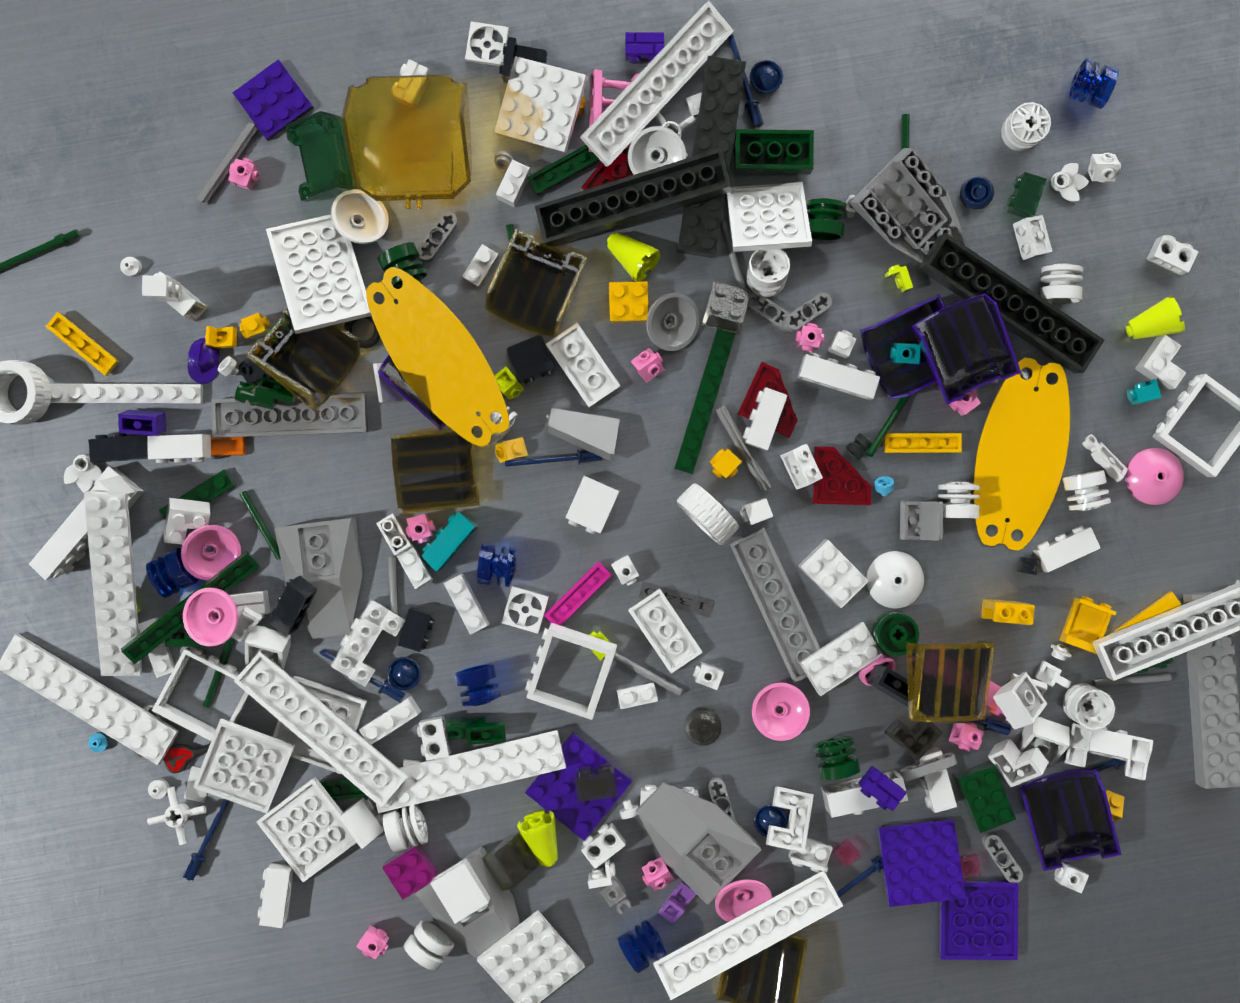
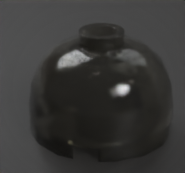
M697 707L687 714L684 721V732L692 743L708 746L720 737L722 722L713 709Z

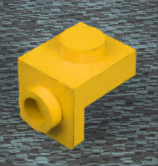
M207 326L205 334L206 345L216 349L237 347V328Z
M523 437L503 441L495 445V454L500 463L528 456Z
M1106 790L1113 822H1116L1122 818L1125 797ZM1101 806V810L1096 812L1095 816L1106 822Z

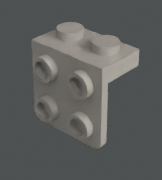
M901 501L900 539L941 541L944 532L943 503Z

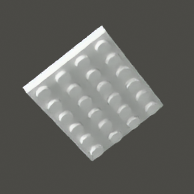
M331 214L266 229L295 334L371 316L366 299L365 286L352 243L337 231L332 222Z

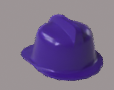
M205 338L194 341L188 352V374L191 379L200 384L211 382L217 375L219 365V349L206 345Z

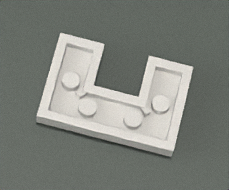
M775 787L772 806L789 809V821L787 829L769 825L766 845L805 853L814 794Z

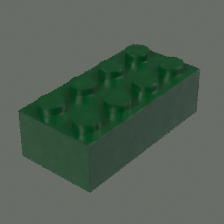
M736 129L734 136V174H811L813 171L814 130Z

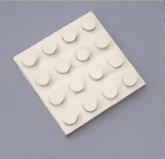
M515 56L510 73L511 77L508 80L494 132L567 153L588 76Z
M803 182L733 187V192L726 193L733 252L812 246Z
M296 675L293 677V679L357 732L367 700ZM278 720L273 737L295 745L290 757L341 774Z
M220 719L193 788L267 814L295 745Z
M316 777L312 778L257 821V824L302 882L357 843L339 819L343 813Z
M538 910L477 957V962L514 1003H540L585 968V963Z

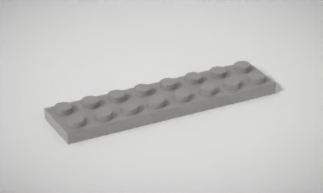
M366 394L297 396L293 404L279 400L273 410L256 405L252 406L248 400L245 403L235 401V398L211 399L213 438L367 432Z
M761 528L729 543L791 679L796 683L807 677L799 662L819 650L820 647L765 528Z

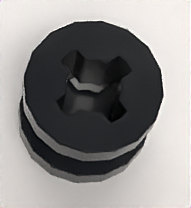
M1020 557L1019 561L1021 564L1017 572L1037 575L1036 565L1039 564V560Z

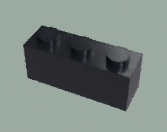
M116 433L114 437L110 438L107 435H95V439H88L90 462L104 463L148 459L147 436L153 435L134 434V436H127L125 433Z
M302 576L290 579L285 583V590L277 600V607L271 613L272 617L269 623L286 637L299 629L317 592V589Z
M875 665L867 681L868 684L910 709L924 711L931 697L930 692L885 666Z

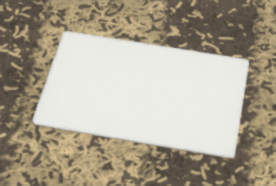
M192 766L184 798L205 803L207 792L193 788L201 768Z

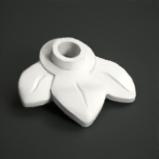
M1077 163L1066 164L1061 172L1055 173L1050 180L1051 187L1056 191H1060L1061 196L1071 202L1079 201L1078 191L1089 183L1084 176L1077 173L1079 168ZM1057 179L1062 181V185L1057 183Z
M78 455L74 459L73 465L66 468L64 483L71 484L76 482L81 491L85 493L92 488L94 481L100 477L102 471L98 466L90 462L88 455ZM83 461L86 462V467L84 468L81 465Z

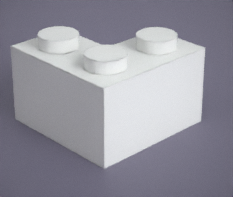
M1167 335L1156 337L1135 369L1150 380L1157 379L1158 385L1163 389H1175L1186 374L1185 371L1171 362L1181 345Z
M169 498L163 530L164 543L183 545L187 528L198 529L207 526L211 514L209 502Z
M1010 738L995 744L988 755V758L996 766L1010 787L1043 775L1049 763L1038 747L1021 753Z

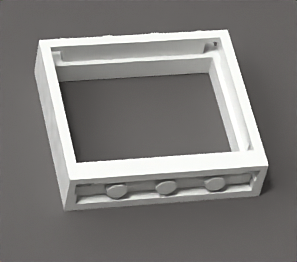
M1207 374L1196 375L1193 380L1189 381L1188 384L1190 386L1178 396L1177 404L1167 411L1166 419L1156 426V432L1152 437L1206 477H1216L1240 445V421L1208 464L1168 435L1204 385L1240 411V398Z
M551 623L549 629L545 628L542 639L545 642L543 646L540 645L536 656L539 657L538 663L534 662L531 674H534L532 680L528 679L525 688L528 691L526 698L592 720L616 652L617 644ZM552 637L606 654L588 706L536 689Z
M188 647L184 649L152 711L212 741L216 728L176 709L166 702L190 657L233 679H236L240 672L233 665L219 663L220 659L215 656L203 654V651L198 647ZM246 691L230 719L232 723L236 724L250 698Z

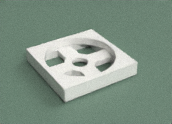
M471 21L465 61L500 66V63L504 62L505 59L503 46L508 40L509 27ZM480 29L485 30L484 38L481 40L473 38L475 32ZM493 31L501 34L503 43L494 42L492 39ZM486 41L491 43L489 48L484 47ZM472 47L482 50L481 59L472 52ZM493 50L501 51L497 57L489 60L490 53Z
M512 586L501 623L538 634L549 596ZM523 593L526 594L524 602L521 604L512 602L515 596ZM533 596L539 600L542 607L541 610L533 608L531 605ZM523 606H527L529 608L528 613L522 612ZM510 609L518 611L520 614L518 623L511 619L509 615ZM530 615L539 618L535 624L531 626L525 625L527 617Z

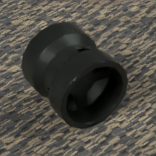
M859 433L855 437V441L850 442L846 449L856 459L860 460L863 457V453L869 449L871 442Z

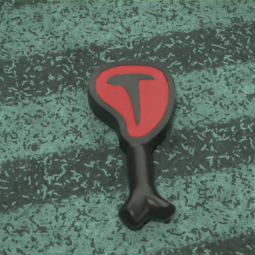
M210 743L198 748L185 744L170 746L163 759L165 767L173 774L182 772L191 759L207 753Z

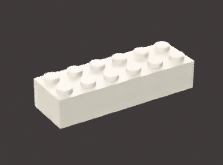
M120 476L99 480L90 490L93 492H127L128 504L132 501L131 496L135 493ZM84 499L29 563L44 580L53 577L56 579L61 574L66 575L74 569L73 564L81 560L86 554L85 550L89 548Z

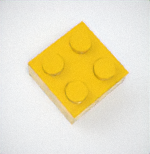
M648 281L609 282L610 324L646 323L648 315Z

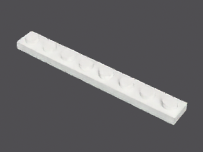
M50 384V403L203 404L202 384Z

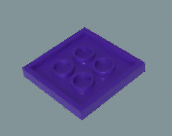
M279 59L232 92L267 141L314 108Z

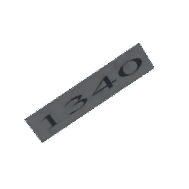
M646 582L642 583L639 594L640 599L646 598L660 588L673 608L707 617L711 616L714 605L713 600Z

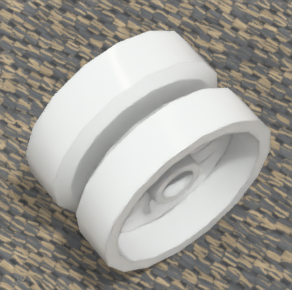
M426 920L419 922L414 930V934L410 935L404 943L405 951L415 962L433 971L438 970L444 961L443 956H448L454 947L453 940L448 937L443 929Z

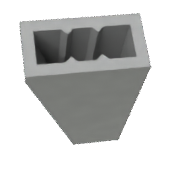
M551 408V413L546 415L545 426H548L549 434L606 460L613 461L620 419Z

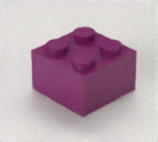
M420 843L416 847L413 845L409 846L407 850L386 861L382 867L402 900L431 883L432 879L438 875V871Z

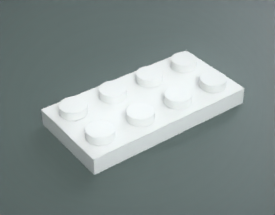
M578 323L546 343V346L589 408L620 387V384Z
M660 588L628 609L670 673H673L703 653Z
M860 622L799 663L818 695L822 696L883 654L864 622Z

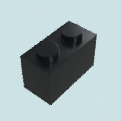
M413 607L409 608L398 646L421 652L423 648L426 649L429 642L427 634L429 630H432L435 619L432 618L433 613Z

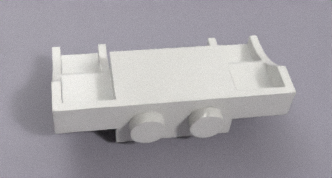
M371 599L360 618H355L350 627L352 631L349 636L345 635L340 643L342 647L332 662L331 667L366 687L375 669L364 663L363 660L382 629L396 637L405 619Z
M1073 723L1070 728V746L1066 750L1064 763L1084 768L1087 753L1126 761L1125 777L1144 781L1146 780L1148 763L1152 753L1153 740L1127 735L1128 732L1123 730L1112 732L1108 731L1107 727L1091 730Z

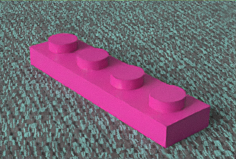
M598 561L544 616L551 623L561 626L612 574Z

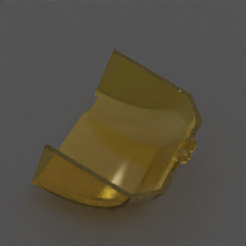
M449 74L373 76L366 78V83L358 87L354 85L348 87L341 121L353 184L375 201L405 200L406 209H411V200H417V208L422 209L423 200L454 199L471 182V126L466 83L454 81L453 77Z

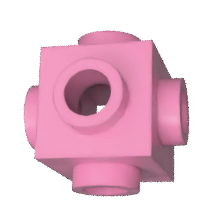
M235 159V162L231 164L229 169L230 176L228 181L235 186L252 191L254 183H257L259 179V169L249 159Z
M806 323V326L803 325L800 330H797L795 341L798 342L797 347L802 348V351L814 352L820 345H823L824 334H821L822 328H817V324ZM808 334H814V339L810 340Z
M650 348L631 360L636 371L646 383L665 370L661 364L663 362L662 357L658 352L654 354Z
M975 389L965 393L964 398L949 404L954 411H958L960 416L966 415L981 404L976 397L978 394Z
M428 513L406 519L408 523L406 532L408 537L412 538V541L418 540V543L430 541V536H434V522L429 520Z
M969 722L954 723L949 741L958 745V749L966 752L979 750L984 732L977 729V725Z
M662 857L652 860L642 867L645 874L642 878L647 887L651 886L654 891L663 889L667 884L675 880L669 866L663 861Z
M370 925L356 947L362 950L366 957L376 959L379 954L383 956L389 947L386 944L389 937L382 929H376Z

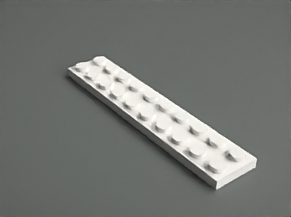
M710 1L706 2L581 135L582 141L606 167L618 157L634 137L643 130L706 62L707 57L711 56L734 31Z
M86 491L84 493L101 676H141V660L134 665L121 652L123 646L139 635L127 492Z
M20 634L14 635L0 659V670L156 765L161 764L179 733V730Z
M262 651L258 652L234 680L237 685L381 808L408 777Z
M558 730L400 767L399 769L408 777L382 808L376 803L378 813L565 769L566 763Z
M823 870L654 962L653 965L672 1000L843 907V904Z

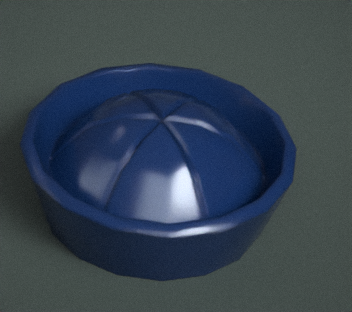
M767 59L761 60L752 67L750 80L755 89L760 92L769 93L780 87L783 81V72L776 62Z
M982 176L969 178L964 182L960 190V198L963 204L975 210L988 206L994 197V186L990 180Z
M400 657L394 660L387 671L390 684L399 690L414 688L419 683L421 677L419 665L408 657Z
M772 804L761 807L756 812L754 818L756 830L764 837H767L769 825L786 828L788 823L784 810L780 807L772 806Z

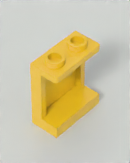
M1082 596L1081 599L1074 598L1059 641L1097 654L1092 642L1104 637L1111 616H1116L1117 612L1111 610L1112 606L1101 602L1100 605H1096L1093 603V599Z
M983 599L981 618L993 619L994 622L1033 625L1035 605L1015 601Z

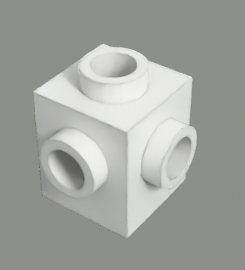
M1112 153L1092 154L1087 171L1092 181L1102 183L1115 181L1117 174L1121 171V163L1116 155Z

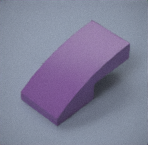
M681 880L663 903L658 913L674 924L685 911V907L696 896V893Z

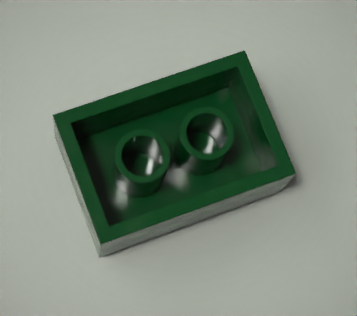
M987 761L954 774L973 826L980 834L1016 820L996 766L993 763Z

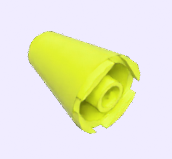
M612 233L607 239L608 249L636 282L643 281L647 277L645 273L649 269L653 271L660 259L661 254L657 248L623 233Z
M1168 296L1129 320L1128 326H1125L1129 337L1141 339L1185 332L1184 321L1180 322L1182 313L1175 298Z
M544 810L530 813L523 817L524 821L522 823L518 822V831L539 864L551 867L558 860L554 813L552 811L545 813Z

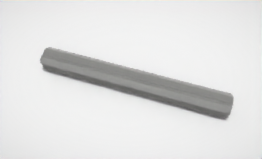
M251 122L247 123L197 196L199 202L204 205L209 202L229 173L231 164L235 162V159L239 158L257 132L258 128Z
M726 407L718 408L716 410L717 415L761 491L768 490L771 487L768 479L750 448L744 443L745 440Z

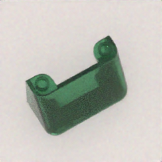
M319 111L285 125L287 139L293 145L299 146L307 182L299 185L298 192L301 201H315L338 196L344 191L359 189V180L348 128L341 116Z

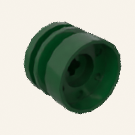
M829 198L806 201L808 217L811 218L809 225L812 239L831 241L844 238L845 225L836 220L846 217L845 212H843L847 206L845 202Z
M414 242L394 246L381 253L377 258L383 271L390 267H395L408 273L418 281L425 278L428 274L426 269L422 268L424 266L423 262L415 261L420 255ZM398 276L393 277L391 281L393 287L400 289L403 285L402 279Z
M832 737L820 741L813 746L814 751L817 752L815 755L816 759L824 761L818 765L822 780L843 779L861 771L858 758L856 756H849L856 751L855 747L852 746L854 744L852 737Z

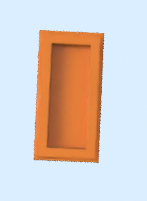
M211 437V456L246 455V437Z

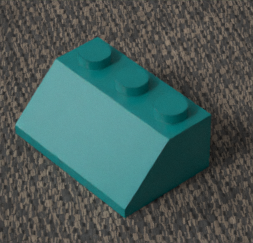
M454 512L447 520L449 524L445 529L441 527L435 534L437 538L434 542H428L423 548L424 553L422 557L436 572L445 567L478 528L462 512L457 514Z

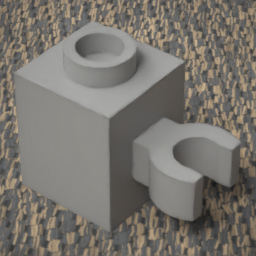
M615 874L616 878L613 879L612 885L600 887L599 892L610 908L617 904V911L622 914L623 910L620 906L626 904L628 908H631V902L625 898L626 889Z

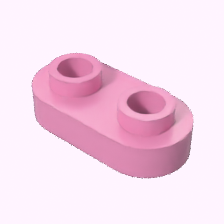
M888 655L880 656L860 670V680L865 685L872 686L867 683L870 675L866 676L868 672L871 674L875 665L882 666L884 662H886L885 667L895 671V661Z

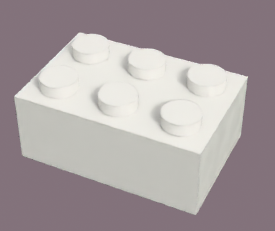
M824 539L798 565L840 608L869 582L827 539Z

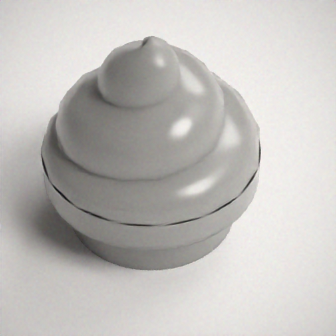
M506 150L499 151L494 158L495 166L500 170H507L513 160L512 155Z

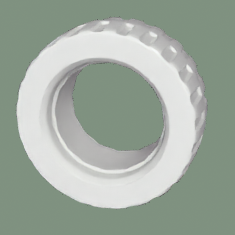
M18 360L1 361L0 422L11 425H26L37 421L45 414L51 401V386L46 374L32 363ZM20 375L27 386V398L22 408L16 410L9 401L8 389L12 380Z
M696 483L692 484L677 499V504L685 514L719 545H723L739 529L738 523L729 512Z

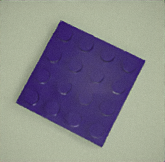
M573 732L562 745L566 768L538 775L527 788L525 794L546 811H552L556 819L585 841L632 783V779Z
M954 819L877 827L888 907L966 899Z
M963 881L966 899L940 901L939 957L941 960H1018L1019 883H1010L1009 881Z

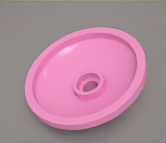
M1148 448L1138 452L1128 463V470L1125 474L1127 487L1130 493L1142 503L1149 505L1167 503L1178 495L1183 486V467L1179 459L1168 450ZM1159 473L1162 474V479L1158 478Z
M207 525L194 530L185 539L181 548V559L185 569L194 577L202 580L211 579L241 555V546L236 535L229 529L218 525ZM208 546L213 547L211 550H206Z
M204 588L193 593L187 600L183 610V623L188 635L195 642L204 646H217L228 641L234 634L238 625V610L233 599L225 591L218 588Z
M779 682L764 687L756 695L752 704V718L755 726L764 736L772 740L785 741L798 736L805 729L809 721L810 707L807 698L797 687L788 683ZM778 706L782 707V712L780 713L776 712Z
M750 879L734 881L718 893L715 899V909L723 920L730 922L772 899L770 889L759 881Z

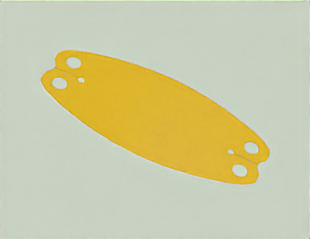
M395 267L387 269L383 275L382 282H373L366 288V299L377 331L392 361L411 389L439 419L472 444L481 447L487 445L494 433H502L509 428V415L499 385L485 356L465 326L435 294L403 270ZM395 276L400 277L403 281L400 289H396L392 285L391 281ZM376 292L384 295L385 300L383 304H377L374 301L373 297ZM395 299L398 300V304L394 303ZM479 411L481 415L477 416L476 412ZM492 412L501 414L502 420L500 423L495 424L491 421L490 416ZM474 426H479L482 429L483 435L480 438L473 436L472 428Z
M1031 358L1022 359L1018 362L1020 371L1025 367L1032 370V377L1024 380L1019 373L1006 379L993 402L980 438L974 473V484L980 485V490H974V495H980V498L974 499V504L980 506L979 518L975 519L981 541L988 546H995L999 543L1005 544L1008 549L1016 551L1023 549L1030 542L1052 504L1064 470L1070 432L1069 391L1066 374L1062 366L1057 363H1048L1041 366L1036 360ZM1051 372L1058 375V381L1054 385H1050L1046 381L1047 375ZM1034 387H1038L1039 390L1035 392ZM1006 518L1010 519L1008 523L1005 522ZM989 525H995L998 529L997 534L993 537L986 534V528ZM1016 529L1023 532V538L1020 541H1014L1011 537L1012 532Z

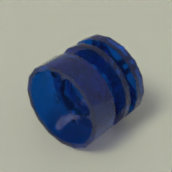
M1086 58L1073 77L1069 98L1075 100L1078 97V101L1082 103L1089 95L1088 105L1102 109L1115 88L1119 70L1105 65L1098 72L1099 63L1095 61L1092 64V60Z
M482 544L478 560L477 583L490 585L493 577H496L497 586H501L502 580L505 578V587H511L517 565L515 547H510L509 553L506 555V546H502L500 554H496L495 545Z
M176 548L166 553L164 558L158 557L146 564L147 575L152 586L164 598L178 593L180 588L186 589L198 582V578L191 575L185 569L181 559V548Z
M494 664L480 665L458 671L454 674L457 686H466L467 688L459 693V697L469 696L461 700L462 706H479L501 697L500 691H491L498 688L499 684L489 683V680L496 677Z
M646 919L641 922L642 928L639 925L634 926L637 936L628 930L617 937L624 956L637 973H641L650 967L648 956L654 962L659 960L658 955L661 958L667 956L659 933Z

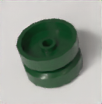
M895 611L883 613L873 624L872 636L880 649L891 655L901 656L908 654L916 647L919 641L918 625L911 617Z

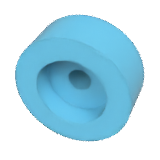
M888 476L877 478L875 480L876 492L881 493L882 496H888L894 490L893 478Z
M97 732L89 738L88 745L92 751L102 752L109 747L110 738L103 732Z

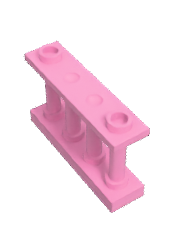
M595 69L591 73L589 127L602 114V108L609 107L614 99H605L602 96V89L604 87L625 89L639 74H635L630 82L605 79L602 77V70Z

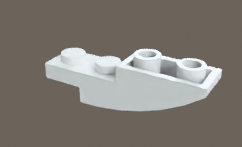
M392 513L376 523L414 588L418 590L431 582L433 578L427 570L424 560L395 515Z

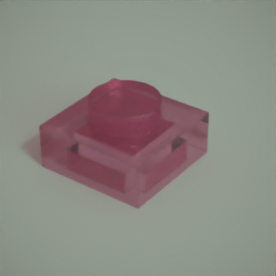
M846 838L833 851V854L846 867L861 854Z
M976 854L960 856L963 877L979 876L978 856Z

